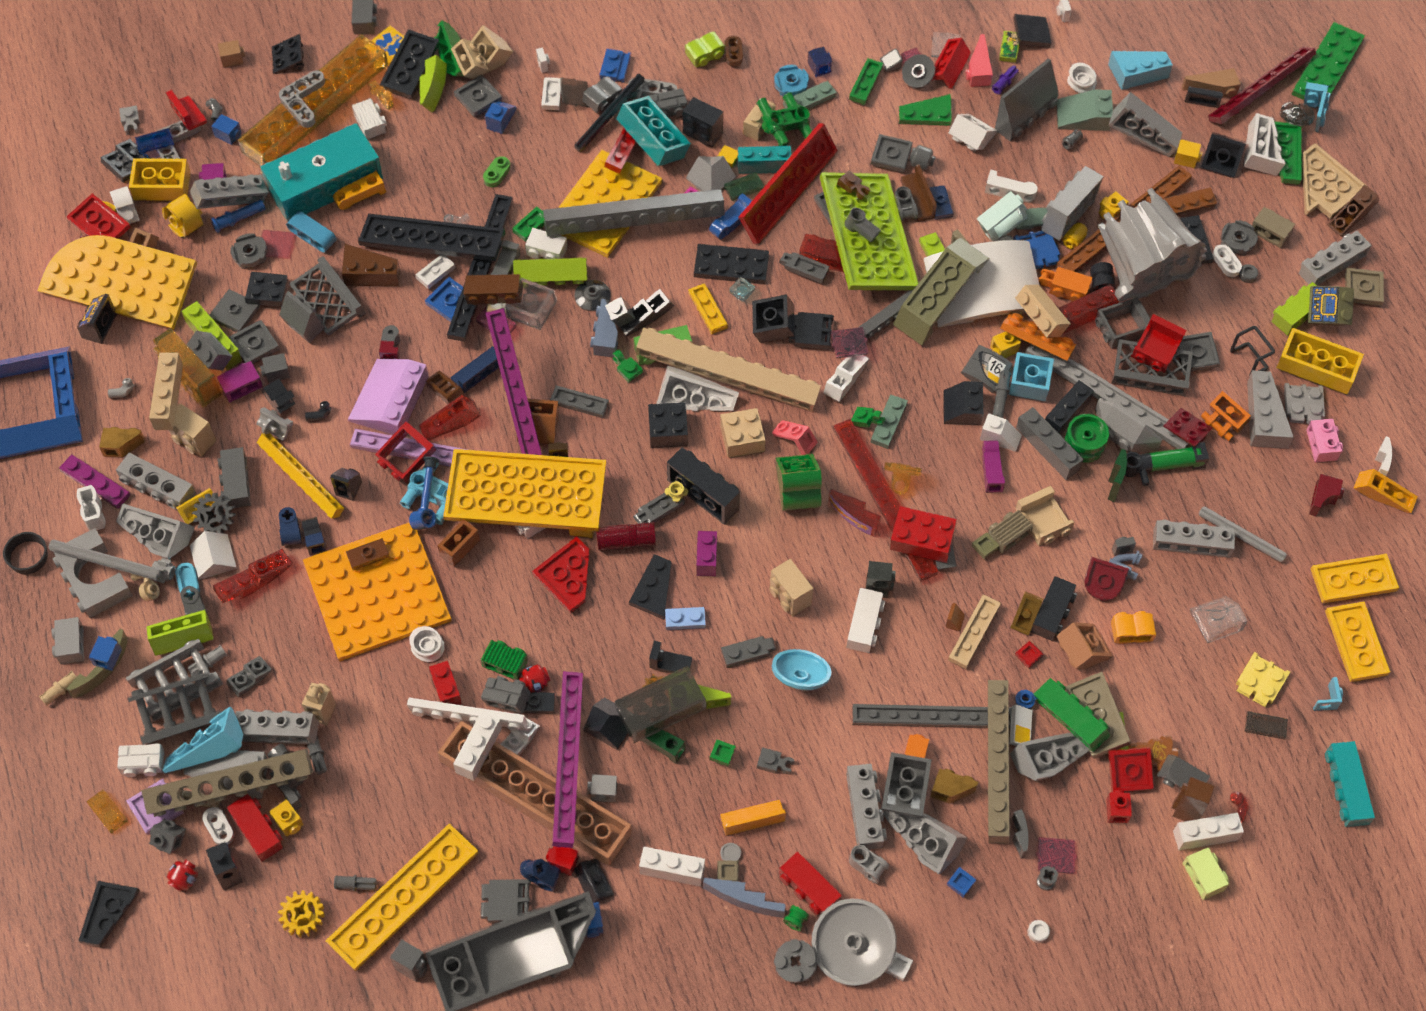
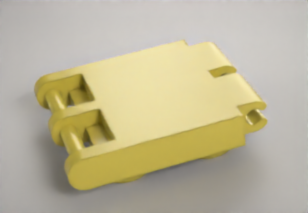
M1254 652L1236 683L1239 686L1237 692L1248 698L1251 694H1254L1253 701L1265 707L1267 703H1273L1290 671L1282 670L1273 665L1274 662H1268L1257 656L1258 653Z

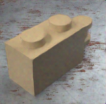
M311 683L302 706L304 711L313 713L320 724L327 726L336 703L331 689L327 685Z

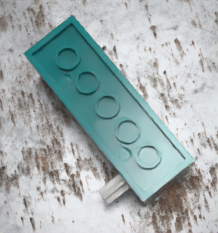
M357 123L331 133L320 140H316L260 167L267 190L287 222L298 211L308 214L334 202L333 195L335 192L375 171L383 179L379 157Z

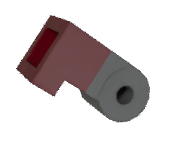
M389 325L383 329L379 348L380 359H400L397 347L400 343V334L396 326Z

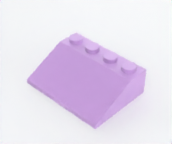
M377 359L348 421L393 435L405 422H408L423 390L425 381L429 377L426 364L409 359Z

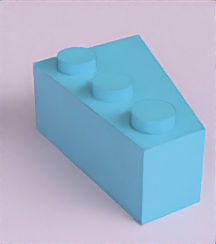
M1111 51L1108 63L1121 90L1169 78L1173 65L1166 52Z

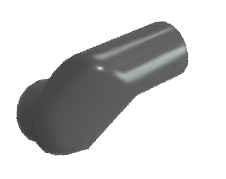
M210 98L206 101V107L209 106L208 109H212L213 112L210 119L215 122L222 113V107L216 99Z

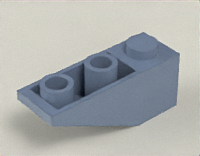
M602 299L601 305L597 306L596 317H598V321H594L593 332H595V337H591L590 347L593 348L594 355L614 357L612 353L618 347V332L605 306L607 304L606 300Z

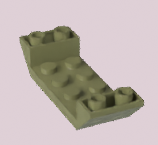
M961 238L947 246L902 304L893 325L923 346L933 333L932 327L974 272L979 273L989 257Z

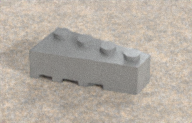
M1131 92L1113 110L1108 125L1168 157L1178 149L1182 132Z
M1252 370L1247 381L1248 408L1251 415V420L1249 421L1250 446L1288 449L1294 437L1272 373Z

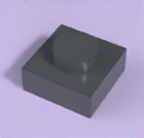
M1120 537L1115 540L1112 547L1114 556L1133 552L1136 544L1134 537Z

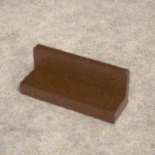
M916 165L915 173L901 176V183L911 191L918 210L917 221L920 222L935 218L937 205L920 165Z

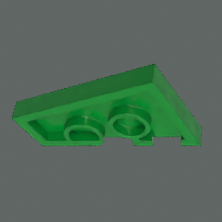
M951 94L899 106V124L951 126Z

